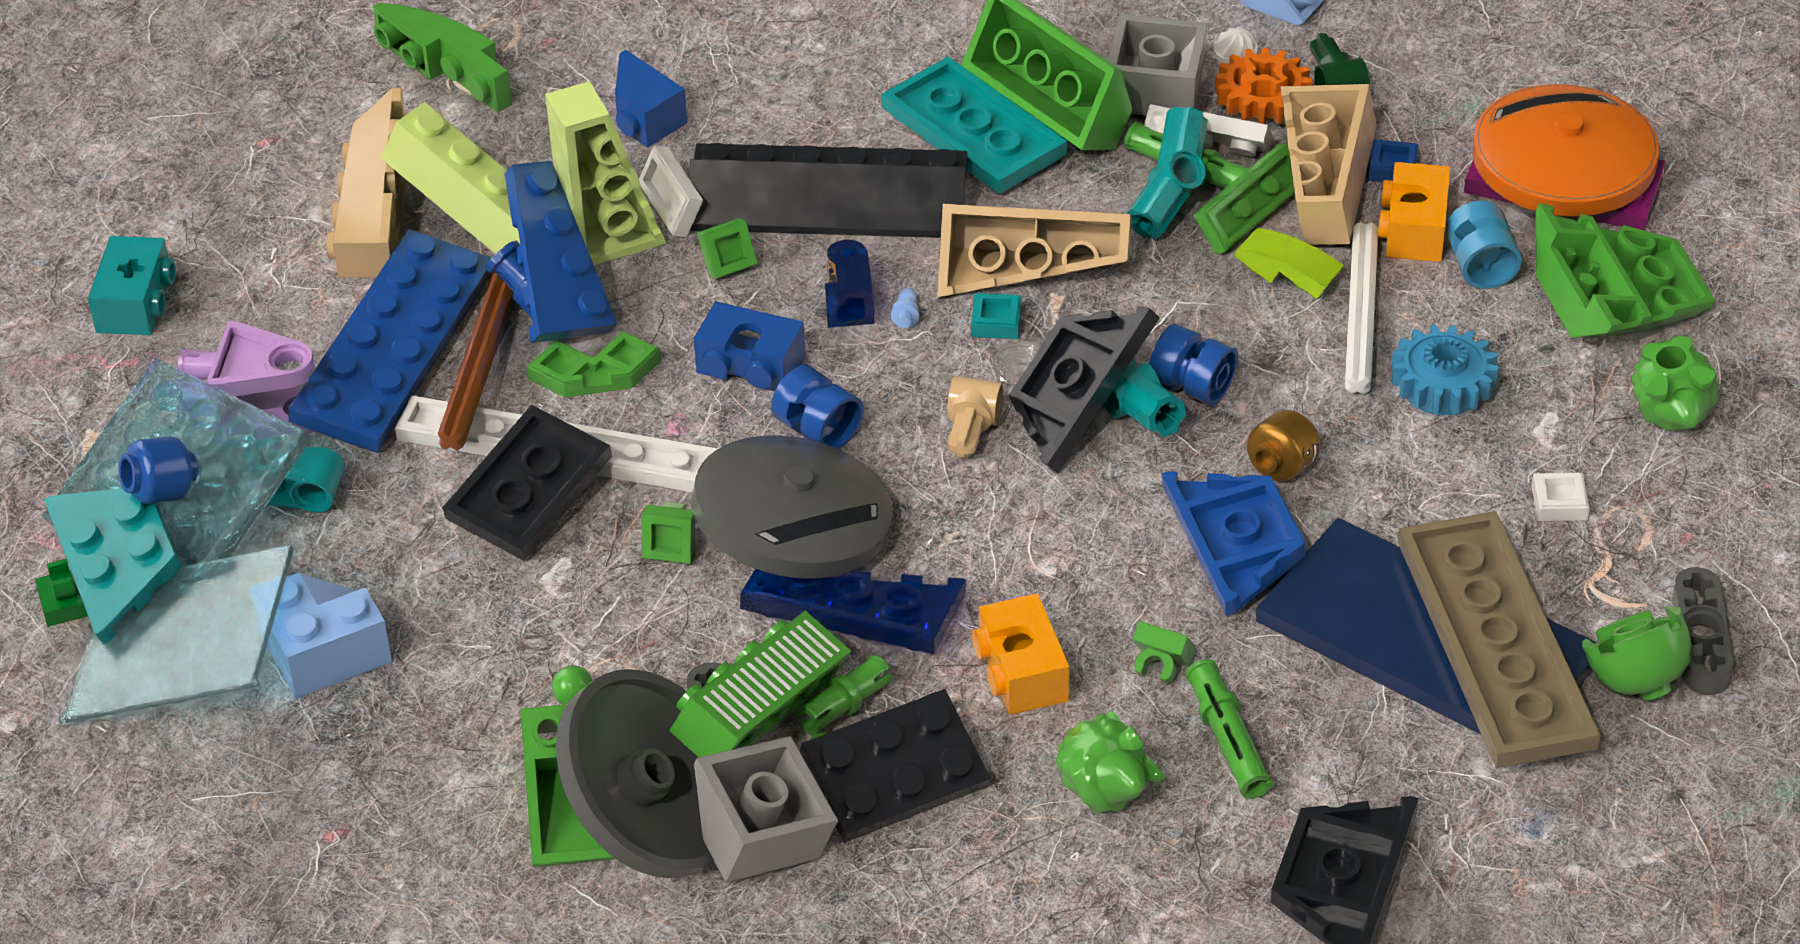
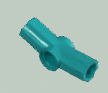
M1173 107L1167 111L1158 164L1150 171L1147 184L1126 213L1132 217L1131 228L1140 236H1148L1154 240L1159 238L1190 193L1203 183L1206 169L1201 157L1208 119L1203 116V111L1192 107Z
M1134 359L1103 404L1106 411L1113 418L1117 419L1128 414L1150 431H1155L1162 437L1177 432L1179 424L1186 417L1184 401L1161 386L1155 370L1148 362L1143 361L1137 364Z

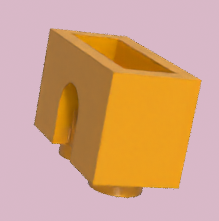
M1395 162L1393 181H1383L1381 207L1390 208V211L1380 210L1378 238H1387L1385 257L1434 262L1442 261L1450 175L1449 166Z
M1038 593L979 606V628L972 630L974 649L979 660L986 658L989 665L987 667V676L991 692L994 697L1002 696L1009 715L1068 702L1069 664Z

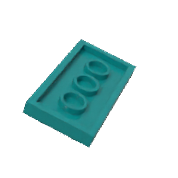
M949 56L881 94L882 109L938 150L967 151V171L998 194L1003 193L1067 155V141Z

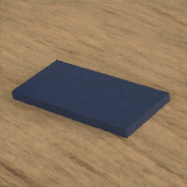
M1337 518L1306 552V557L1294 565L1257 606L1256 622L1481 734L1400 547L1343 519ZM1547 619L1579 688L1593 671L1582 646V641L1587 637Z

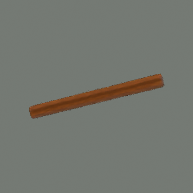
M493 273L438 431V436L440 437L439 445L445 450L450 447L459 450L465 445L514 300L512 298L514 292L496 273Z

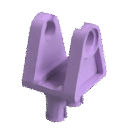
M228 321L217 352L188 349L180 351L181 355L178 357L179 379L206 380L205 385L170 382L165 396L166 410L172 414L208 415L213 420L218 447L230 448L256 444L262 441L295 438L315 432L288 422L287 412L302 389L297 386L303 385L308 381L307 375L314 368L312 351L303 342L240 322ZM295 361L301 363L298 368L293 370L278 369L280 365L286 362Z

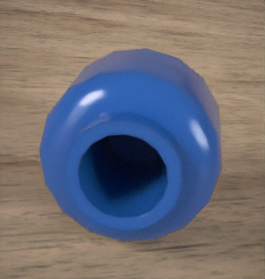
M165 436L138 439L120 457L118 465L119 479L123 490L126 493H131L135 499L143 504L178 501L188 494L192 481L197 479L198 462L195 454L191 451L188 452L185 444L177 437Z

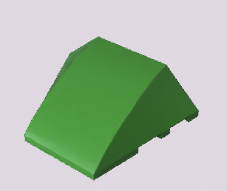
M1539 203L1536 209V277L1571 338L1618 336L1658 328L1696 316L1712 308L1715 298L1678 239L1625 225L1622 226L1619 232L1599 227L1591 216L1581 214L1578 221L1556 216L1553 214V206Z

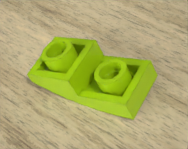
M1256 228L1234 254L1252 272L1259 274L1269 283H1272L1281 272L1298 288L1306 291L1315 299L1320 297L1344 266L1332 256L1300 239L1262 228Z

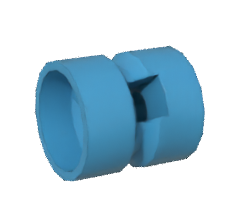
M1473 201L1456 209L1448 218L1445 227L1446 234L1456 255L1464 280L1470 286L1479 289H1492L1504 285L1514 278L1522 264L1521 253L1510 232V227L1503 210L1497 204L1490 201Z

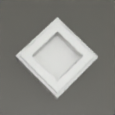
M1583 473L1533 474L1532 491L1538 521L1588 520L1590 507Z

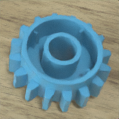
M1430 325L1429 334H1424L1415 329L1412 330L1411 340L1404 338L1399 340L1398 350H1393L1391 382L1393 386H1400L1399 396L1402 399L1406 398L1415 408L1436 415L1464 413L1470 409H1477L1481 399L1489 400L1491 398V390L1496 388L1498 355L1497 353L1489 352L1490 342L1488 340L1475 342V332L1472 330L1464 335L1457 334L1455 325H1450L1447 332H1440L1436 325Z

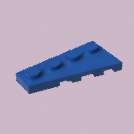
M552 161L513 164L504 175L512 226L517 228L519 232L520 245L516 248L518 264L524 266L527 286L523 289L525 308L531 309L533 324L529 327L531 343L609 333L617 325V321Z

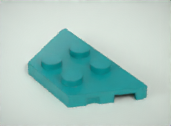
M123 488L49 496L44 499L95 635L105 645L116 636L112 627L131 607L139 612L152 599L155 590L161 585L166 584L182 567L181 561L157 503L143 504L135 499L131 493H126Z

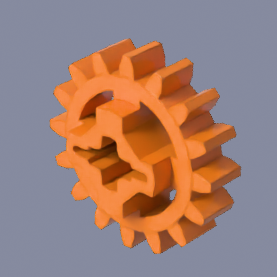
M1263 47L1261 54H1254L1252 50L1245 49V57L1241 58L1232 54L1229 56V64L1221 63L1219 65V74H1216L1215 79L1218 105H1227L1226 114L1228 115L1241 113V120L1248 121L1251 117L1257 118L1258 123L1265 124L1267 118H1273L1277 124H1281L1283 122L1284 107L1280 87L1312 86L1313 79L1310 78V68L1300 67L1301 59L1299 57L1290 60L1285 59L1286 51L1284 50L1279 51L1276 55H1271L1266 47Z

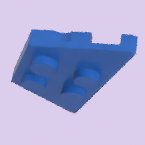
M1168 471L1161 473L1163 489L1226 616L1236 613L1306 557L1305 541L1271 476L1245 475L1243 477H1233L1228 474L1208 473L1207 482L1178 481V472Z

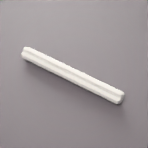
M1359 222L1353 227L1345 388L1351 394L1355 392L1365 394L1371 389L1378 227L1372 222L1368 224Z

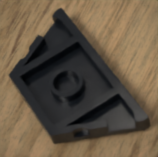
M1146 306L1137 307L1136 314L1118 316L1113 310L1095 312L1090 316H1083L1081 314L1061 316L1009 394L1015 410L1023 417L1025 430L1029 437L1036 442L1042 454L1039 456L1042 463L1053 472L1058 474L1160 317Z
M1413 796L1401 797L1400 806L1370 809L1368 801L1347 803L1341 807L1324 805L1301 808L1271 889L1270 903L1325 944H1373L1417 813L1419 798Z

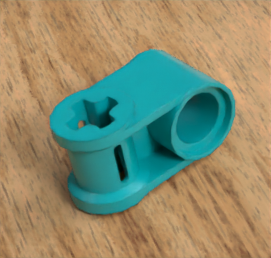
M277 441L258 442L251 446L245 455L246 466L253 477L250 481L249 491L255 502L264 506L303 509L312 513L327 511L332 506L346 466L342 457L331 449L283 444ZM272 454L275 456V460H276V461H272V459H271V455H272ZM265 485L268 486V492L264 490Z

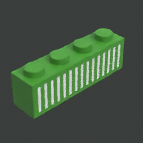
M806 610L789 623L781 619L769 630L762 641L763 643L759 644L756 640H753L741 651L732 666L727 661L722 663L711 674L703 688L698 683L690 687L676 704V708L681 713L669 731L698 757L753 745L795 712V708L798 705L805 703L826 687L827 681L839 671L851 650Z

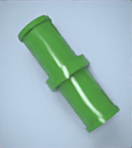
M873 655L845 676L839 674L829 679L823 691L795 708V718H800L806 713L808 714L807 717L798 722L799 726L807 734L813 736V734L819 733L821 729L843 714L849 716L857 712L861 708L863 700L892 682V673L887 672L882 677L878 676L889 669L888 664L879 656Z

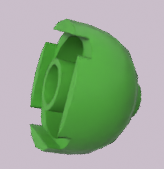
M1664 607L1667 617L1656 619L1653 618L1651 610L1630 615L1595 631L1599 640L1595 644L1587 638L1583 640L1584 652L1597 679L1609 690L1624 695L1640 693L1642 700L1645 701L1659 698L1672 691L1670 682L1684 673L1690 662L1692 650L1688 626L1680 607Z

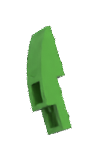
M378 3L373 6L376 23L374 34L377 41L383 48H389L401 57L410 68H415L430 80L445 73L450 80L457 81L470 91L475 99L483 101L498 113L512 105L508 70L497 63L495 43L462 23L429 11L387 3Z

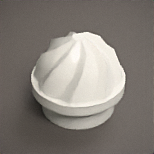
M1229 27L1226 32L1220 33L1215 41L1213 53L1217 58L1218 65L1221 63L1229 64L1230 55L1235 54L1243 58L1245 57V49H1250L1254 54H1257L1258 47L1251 32L1242 27H1235L1234 29Z

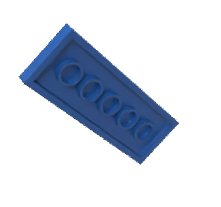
M408 229L308 381L290 405L288 422L378 453L403 414L411 396L415 395L491 274L485 267L492 257Z

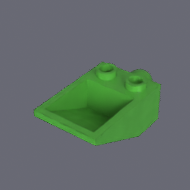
M576 665L566 666L554 676L552 691L556 700L562 705L520 709L533 867L616 859L588 833L566 796L557 764V736L550 740L539 736L541 733L558 731L560 719L569 701L577 692L593 681L591 674L586 669Z

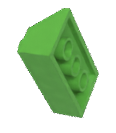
M986 1L961 66L1079 149L1116 150L1132 112L1122 70L1021 1Z

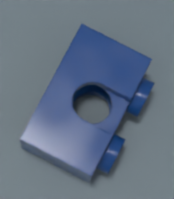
M715 301L694 336L696 373L728 380L732 374L746 378L754 387L775 391L781 380L792 369L800 366L806 357L804 322ZM752 330L761 336L758 339L737 333Z

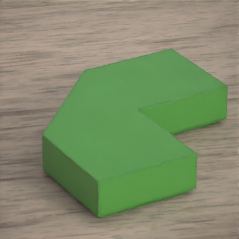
M624 331L594 358L555 340L526 367L527 377L529 380L563 397L631 389L661 362V351L659 348Z

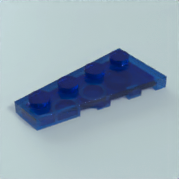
M755 569L740 593V609L762 614L766 617H776L792 621L806 610L827 630L857 636L865 640H875L905 647L912 651L934 654L965 596L966 579L948 577L947 585L923 584V576L902 574L901 582L871 580V572L852 571L851 574H845L838 578H792Z

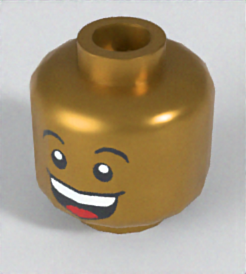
M1289 409L1275 412L1252 429L1247 439V453L1252 465L1260 474L1271 476L1272 480L1276 482L1288 481L1315 462L1320 452V438L1314 424L1301 413Z

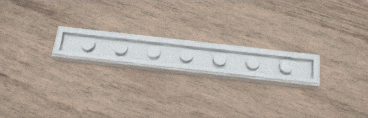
M411 396L395 427L397 440L442 448L439 445L440 437L438 436V431L448 402ZM477 407L463 448L455 451L487 456L522 414ZM568 423L610 445L612 458L597 474V476L693 492L698 469L704 460L717 450V448Z

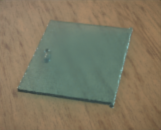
M288 545L183 566L166 584L161 585L155 590L152 599L139 612L132 609V607L112 627L116 636L111 642L103 645L95 635L92 627L64 715L58 718L59 723L64 724L259 687L260 681L257 678L294 549L292 546Z

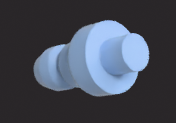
M904 288L898 295V301L893 304L891 309L892 321L901 328L912 327L919 319L920 309L916 304L917 295L912 288Z

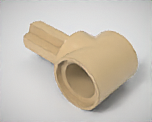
M958 376L953 377L947 403V417L953 423L947 446L949 451L957 454V458L965 459L967 454L975 453L980 434L989 429L991 425H998L1003 403V383Z

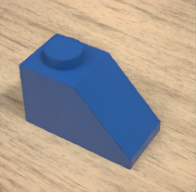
M624 50L619 53L615 87L616 122L618 128L626 136L634 138L648 148L687 124L685 89L629 51Z

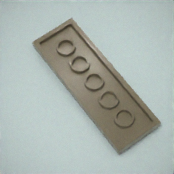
M1497 511L1399 528L1398 544L1495 767L1501 768L1597 750L1601 735Z

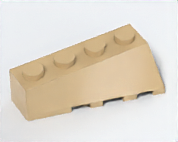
M1370 85L1281 86L1295 198L1303 241L1310 245L1350 244L1377 127Z
M392 88L353 123L350 142H343L342 161L345 171H338L337 192L340 201H333L332 224L335 231H328L326 240L328 259H335L338 278H376L399 244L408 181L383 161L381 156L396 121L406 115L402 88Z
M943 204L937 298L1112 264H1129L1132 217L1130 214Z

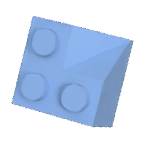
M296 573L251 590L259 631L296 699L392 663L385 620L366 587L353 590L306 574Z

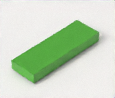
M1288 142L1275 146L1194 214L1215 254L1226 252L1295 194Z

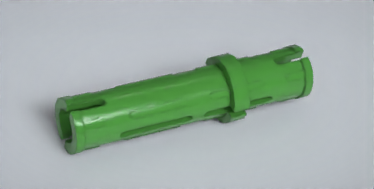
M1135 122L1126 133L1124 140L1125 148L1158 161L1163 133ZM1210 148L1202 151L1201 159L1206 169L1203 185L1211 183L1225 189L1249 169L1221 158L1220 152Z
M1204 659L1195 662L1187 669L1186 678L1200 703L1198 712L1202 722L1211 727L1223 756L1238 783L1242 796L1247 799L1263 796L1272 788L1273 781L1267 773L1254 746V742L1239 714L1241 705L1236 694L1228 691L1214 660ZM1215 700H1216V702L1219 704V707H1220V709H1221V711H1222V713H1223V716L1221 715V713H1220V711H1219V709H1218V707H1217V705H1216V703H1215ZM1234 740H1236L1237 745H1238V747H1239V749H1240V751H1241V753H1242V755H1243V758L1241 757V755H1240V753H1239V751H1238V749H1237V747H1236V745H1235V743H1234Z

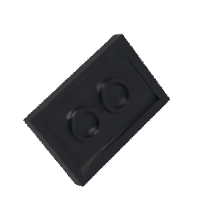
M531 404L442 507L445 519L525 561L612 458L610 445Z
M946 689L803 742L800 748V754L838 820L836 828L844 843L988 787L991 779Z

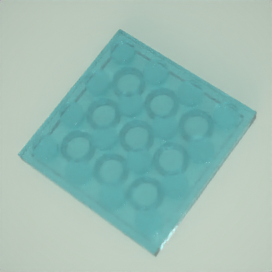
M155 357L57 495L122 488L118 472L119 460L121 455L127 452L128 447L135 440L165 436L179 438L185 444L188 452L191 451L195 454L198 462V476L195 481H192L188 494L181 500L157 503L182 564L177 573L164 585L199 603L311 439L305 431ZM46 509L42 517L50 525L54 526L48 509Z

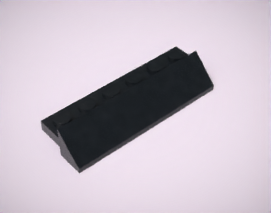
M696 143L694 159H690L689 179L702 197L703 202L690 231H703L741 218L746 221L749 232L941 238L943 204L965 205L968 154L967 151L948 149L923 150L815 147L810 145L779 146L766 144Z

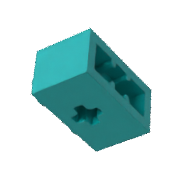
M109 237L88 296L96 333L152 334L157 317H162L165 311V292L167 286L174 284L176 276V263L173 257H168L165 238Z

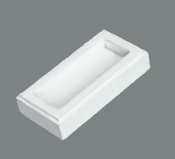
M654 145L640 175L639 182L673 236L687 237L703 199L670 149L666 146Z

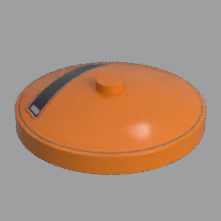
M1546 84L1516 90L1493 102L1482 113L1476 124L1472 153L1480 176L1495 192L1505 199L1533 211H1536L1539 203L1553 206L1554 215L1580 216L1584 214L1589 216L1621 208L1637 199L1647 190L1656 173L1659 142L1656 132L1647 118L1626 101L1607 92L1590 87L1570 84Z

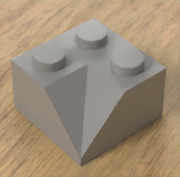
M1119 14L1108 61L1122 70L1132 106L1131 115H1147L1150 104L1167 108L1192 107L1196 109L1200 92L1207 23Z
M791 736L696 759L694 769L702 836L726 883L820 859L838 820Z

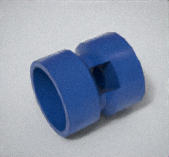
M1173 323L1160 335L1151 354L1149 364L1155 370L1161 385L1176 391L1184 387L1187 396L1214 406L1224 397L1232 383L1238 364V352L1236 348L1211 338L1203 341L1200 333Z
M800 365L792 369L777 386L772 398L771 411L776 419L796 432H802L803 437L840 449L851 440L858 430L863 418L864 406L861 399L843 387L833 384L831 379L809 365Z

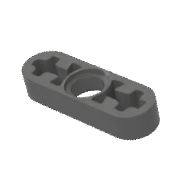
M1690 567L1682 570L1676 576L1672 595L1673 606L1680 607L1692 644L1691 659L1682 675L1685 684L1691 690L1699 694L1715 695L1723 692L1729 686L1734 664L1722 583L1714 572L1701 567ZM1694 590L1699 591L1700 596L1704 597L1703 604L1695 605ZM1703 624L1714 629L1716 633L1707 637L1694 634L1689 627ZM1703 656H1710L1711 672L1706 671L1705 666L1701 664Z

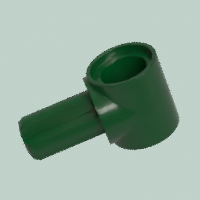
M1326 33L1318 34L1317 39L1310 42V51L1318 64L1314 71L1315 86L1370 85L1368 69L1361 57L1352 58L1350 54L1341 52L1334 38L1328 37Z

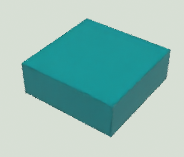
M974 293L971 337L1018 339L1021 295Z

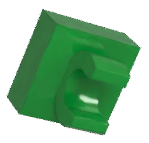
M67 559L47 563L49 575L35 578L47 627L87 617V611L71 569L69 570Z

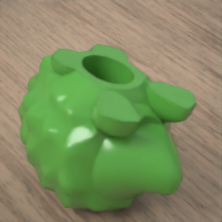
M1678 335L1670 340L1643 345L1641 359L1634 365L1636 372L1631 376V381L1634 386V397L1639 400V410L1643 413L1644 420L1667 431L1692 429L1698 423L1703 422L1709 410L1719 401L1717 396L1719 382L1716 379L1715 370L1709 364L1708 358L1702 353L1697 352L1693 346L1692 339L1686 336Z
M1112 710L1107 714L1100 713L1090 721H1080L1076 727L1067 731L1063 742L1058 744L1056 764L1063 786L1078 795L1095 814L1107 811L1120 812L1124 809L1127 802L1139 797L1145 788L1146 781L1159 784L1166 778L1156 764L1145 755L1143 750L1145 745L1131 726L1127 727Z

